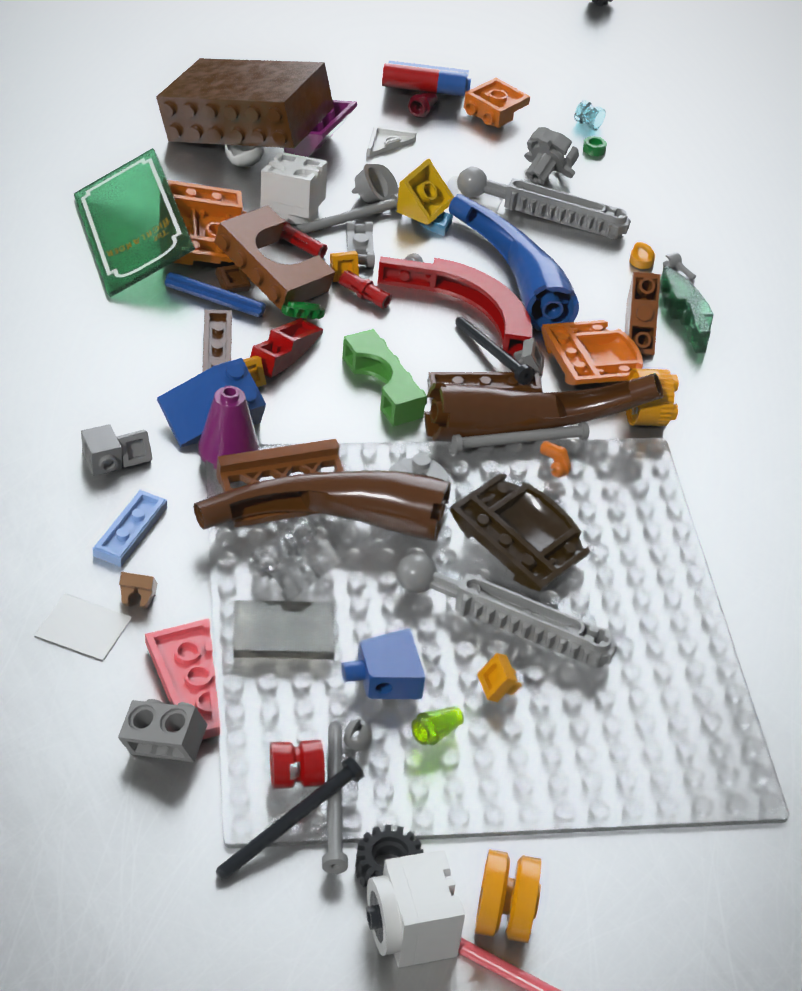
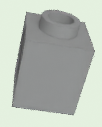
M111 424L81 430L82 453L93 476L122 469V447Z

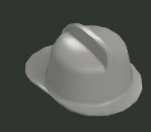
M365 164L363 170L355 176V187L351 190L352 194H357L366 203L372 204L391 199L392 194L398 193L399 187L393 173L382 164Z

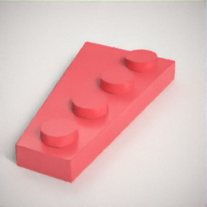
M203 619L145 634L146 646L170 704L178 705V703L184 702L198 709L208 724L203 739L220 735L210 619Z

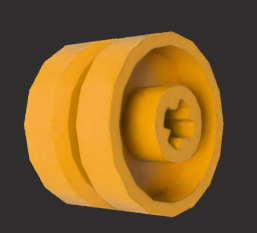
M488 850L477 909L475 934L494 937L499 931L502 914H507L506 935L508 940L528 943L540 899L541 858L522 855L517 861L514 878L509 877L510 857L508 852Z

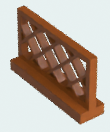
M334 438L218 456L216 477L218 483L222 485L223 492L234 489L230 487L232 482L242 481L246 484L260 482L261 478L270 476L280 478L295 472H302L304 474L320 473L318 472L320 468L333 466L335 472L344 471L339 457L340 447L337 439ZM272 512L243 517L232 522L235 528L319 513Z

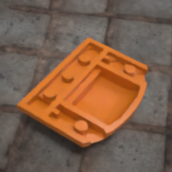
M605 320L542 324L541 327L548 354L553 353L565 373V382L570 385L626 381L633 368L642 369L643 359L641 352L635 342L621 329H606L608 322Z

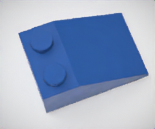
M242 358L215 365L157 397V402L180 448L200 441L215 392L225 386L237 387L245 393L253 425L261 423L266 403Z

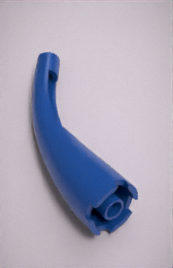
M457 194L450 202L449 213L485 237L505 258L512 270L521 302L528 312L533 328L542 332V324L574 322L579 313V301L569 278L556 261L507 220L463 194Z

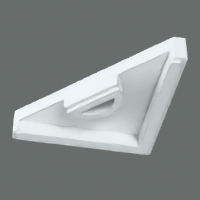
M374 125L367 146L366 157L415 142L417 132Z

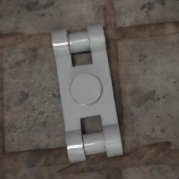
M347 221V252L356 251L358 253L359 265L374 268L373 222L365 221L364 224L355 223V221Z

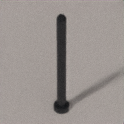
M351 757L342 762V770L219 865L216 869L217 876L221 880L227 879L351 780L358 783L365 777L359 764Z

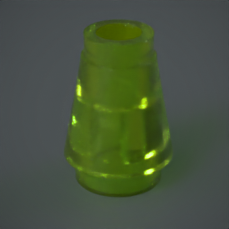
M457 706L421 712L412 721L411 729L413 736L421 745L428 744L433 746L458 728V726H461L464 723V716Z

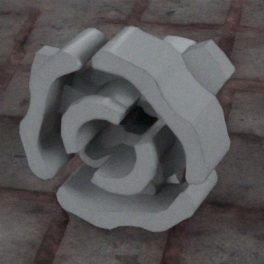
M537 127L526 142L529 151L524 154L525 159L531 163L526 171V176L530 181L537 185H544L552 171L562 173L569 179L573 178L576 172L572 167L580 155L579 149L575 146H572L568 152L573 143L572 140L564 134L547 127Z

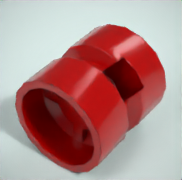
M301 740L298 746H294L291 741L270 742L272 789H291L299 782L304 788L320 787L325 782V761L322 740ZM297 762V767H293L290 765L295 764Z

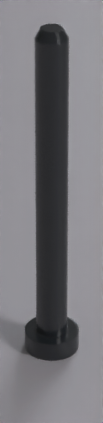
M457 317L455 319L456 326L515 373L516 381L522 385L531 382L535 375V371L528 364L521 365L464 317Z

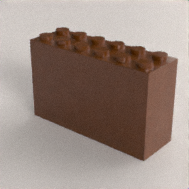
M199 58L156 96L167 140L170 142L295 148L334 108L325 62Z

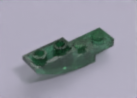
M663 266L659 293L662 294L664 308L668 310L671 319H680L681 325L685 326L687 340L691 342L695 353H706L714 313L704 296L689 280L671 267Z

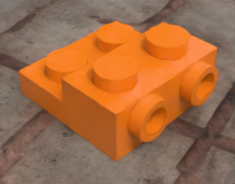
M495 77L466 91L463 108L468 115L479 117L486 125L499 128L513 121L514 112L529 105L531 96Z

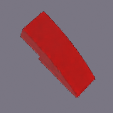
M302 318L272 329L269 340L252 347L250 357H261L264 375L271 378L301 358L322 335L323 329Z

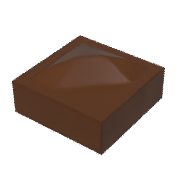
M236 265L217 267L215 274L222 289L233 293L249 291L251 284L247 275Z

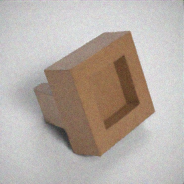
M121 572L119 585L122 603L124 606H129L131 597L138 593L141 596L140 607L147 609L153 596H156L158 583L154 576Z

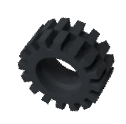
M385 825L382 832L379 826L373 828L372 835L368 831L363 835V841L360 840L358 843L355 862L356 877L360 878V884L363 888L367 886L369 878L383 875L384 867L375 861L377 856L392 854L397 857L424 853L423 849H421L420 840L413 841L414 833L409 830L404 835V827L397 826L396 831H391V825Z

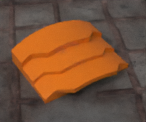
M165 179L163 189L182 234L176 237V245L163 256L166 262L193 265L194 260L220 264L221 261L234 263L214 241L220 222L247 213L243 210L241 191ZM163 196L161 197L162 253L166 252L173 245L171 237L177 234ZM165 218H167L168 221H169V225H168V226H167V224H166L167 222H166Z

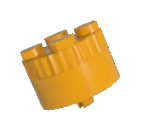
M633 368L630 371L628 380L656 373L664 394L662 399L627 410L626 416L630 425L667 426L671 420H676L678 405L674 403V392L679 387L677 374H671L667 369Z

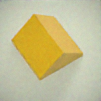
M430 158L423 161L399 182L397 201L398 213L426 225L443 213L454 198Z

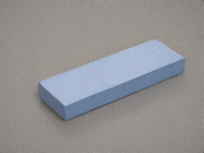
M139 490L93 547V556L121 567L167 509V499Z

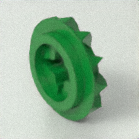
M288 301L287 305H282V313L285 316L305 319H321L324 317L326 310L320 308V304Z

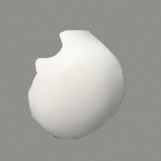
M225 144L229 161L238 167L253 166L260 161L264 153L263 147Z

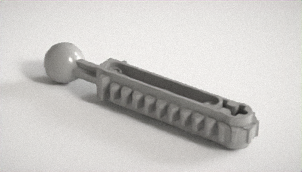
M474 166L463 169L457 178V187L466 197L476 198L483 193L505 199L504 207L509 208V210H516L606 236L610 239L621 238L623 234H627L630 227L631 218H628V213L623 208L526 182L523 179L512 178L507 185L488 179L482 169Z
M423 553L408 554L399 562L396 570L397 578L404 589L408 592L421 593L431 588L456 599L455 610L460 611L461 617L466 615L472 616L474 619H479L487 624L575 659L591 668H600L605 664L610 665L613 656L616 654L618 643L615 642L612 637L613 634L609 630L483 580L480 574L474 576L467 573L461 582L437 572L434 561Z

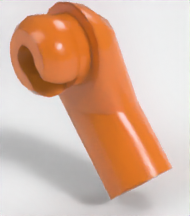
M544 441L540 446V453L554 460V463L550 466L551 469H554L551 471V474L556 478L567 476L572 468L567 449L549 441Z

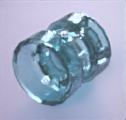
M582 100L574 112V120L580 124L586 123L593 130L600 128L606 116L604 108L600 106L595 107L588 100Z

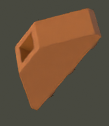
M633 272L626 301L624 332L638 346L641 355H655L661 274Z

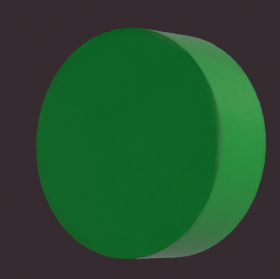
M589 136L584 139L583 151L586 154L602 156L606 153L607 142L603 138Z

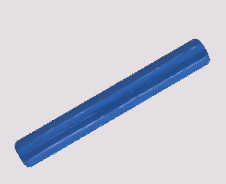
M170 272L166 276L165 285L167 287L256 317H262L265 312L266 305L263 302Z

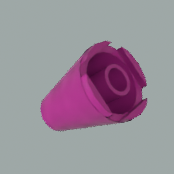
M225 386L215 392L199 441L201 460L205 463L206 460L212 463L214 469H217L218 456L259 450L245 393L234 386Z

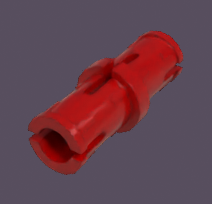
M348 269L340 276L339 284L355 292L360 299H367L381 309L387 308L390 304L392 294L375 286L374 282L370 279H363Z

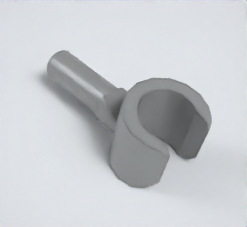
M673 252L665 255L668 260L663 261L662 265L666 270L677 268L691 280L696 278L697 275L682 263L680 253Z

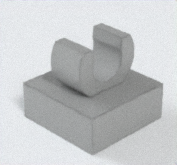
M535 338L524 340L523 349L515 352L514 357L521 365L528 364L535 372H539V376H542L545 358Z
M145 429L117 436L122 447L123 467L153 460L148 432Z

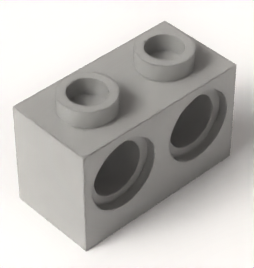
M148 699L147 701L132 700L118 738L131 755L195 762L208 724L198 709L189 703L181 702L178 705L164 704L155 699Z

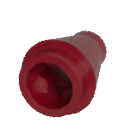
M432 92L413 95L408 105L410 113L416 117H425L437 103V95Z

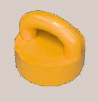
M636 242L631 250L629 262L638 269H649L654 265L656 254L648 244Z

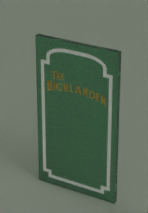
M154 148L73 193L107 294L110 298L195 250L193 241Z

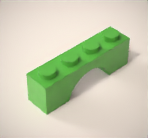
M374 328L344 336L342 358L354 374L373 376L386 384L382 387L380 410L392 426L424 418L427 395L413 380L412 374L406 371L400 363L398 356L392 353L385 339L381 338Z

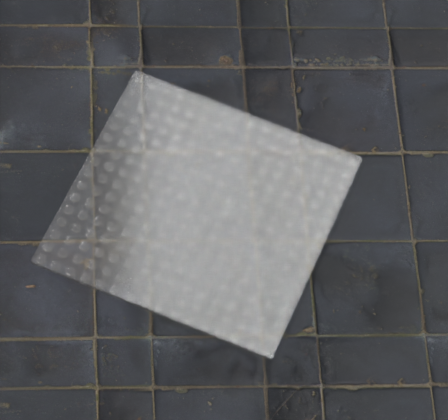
M663 438L545 440L562 446L568 451L572 468L567 476L556 478L551 474V471L554 469H551L550 466L554 463V460L540 453V446L544 441L467 448L457 453L453 451L452 442H338L340 447L339 457L344 471H389L390 466L396 462L413 457L418 453L427 454L432 461L440 464L449 475L451 492L449 503L445 506L443 515L445 520L437 541L424 540L359 521L320 513L235 528L233 522L230 521L208 528L216 691L220 718L219 755L224 845L230 849L244 847L319 788H304L299 782L291 789L273 790L270 776V742L291 741L294 746H298L301 740L321 739L324 750L325 782L328 781V726L333 721L339 722L342 726V762L348 757L353 758L365 775L358 783L351 780L342 787V843H359L360 840L363 841V835L367 831L372 835L373 828L379 826L382 832L385 825H391V831H396L397 826L404 827V835L410 830L414 833V840L786 822L790 812L667 440ZM302 443L259 444V450ZM206 460L207 498L223 493V488L218 483L216 477L217 469H214L213 464ZM334 466L320 468L318 472H335ZM295 472V473H290L289 476L298 475V474H304V473H302V472ZM499 473L507 474L504 481L519 486L524 481L553 499L567 512L582 533L579 538L583 549L587 546L590 549V553L586 558L540 592L513 580L515 575L474 537L467 539L449 511L450 506ZM272 476L261 478L259 481L270 480L275 478ZM242 481L230 483L232 488L248 485ZM292 535H301L309 541L304 547L296 544L294 548L288 549L285 545ZM273 551L282 553L287 558L282 564L275 561L271 566H267L264 563V558ZM423 553L434 561L437 572L461 582L467 573L474 576L480 574L483 580L609 630L613 634L612 637L615 642L618 643L616 654L613 656L610 665L605 664L600 668H591L575 659H571L479 619H474L472 616L466 615L461 617L460 611L455 610L456 599L431 588L421 593L408 592L404 589L397 578L396 570L399 562L408 554ZM402 629H411L425 673L422 699H370L366 696L362 681L344 683L341 663L358 660L359 643L362 640ZM496 653L507 655L512 668L517 672L515 674L517 682L522 684V687L514 695L505 694L498 703L487 700L477 676L478 672ZM356 719L369 723L373 733L371 745L361 751L348 748L344 742V732L347 724ZM355 731L353 736L357 738L360 731ZM297 762L295 764L290 765L293 767H297ZM328 799L268 847L328 844Z

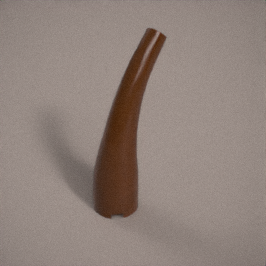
M656 373L609 386L566 392H529L484 385L436 382L431 385L427 394V398L433 399L430 411H424L425 429L427 436L433 437L432 441L452 442V436L459 434L461 437L565 427L624 412L662 399L664 394Z
M384 470L298 474L237 487L194 503L193 508L196 520L203 530L257 514L312 512L355 520L385 530L435 542L440 535L445 520L443 515L445 506L449 503L451 482L427 475Z

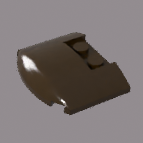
M499 473L450 506L449 511L467 539L474 537L515 575L513 578L515 582L540 592L586 558L590 553V549L588 546L583 549L579 538L582 533L567 512L553 499L522 481L521 486L504 481L507 474Z

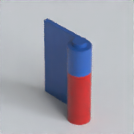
M389 60L388 63H384L382 87L465 97V92L471 88L472 78H468L469 70Z

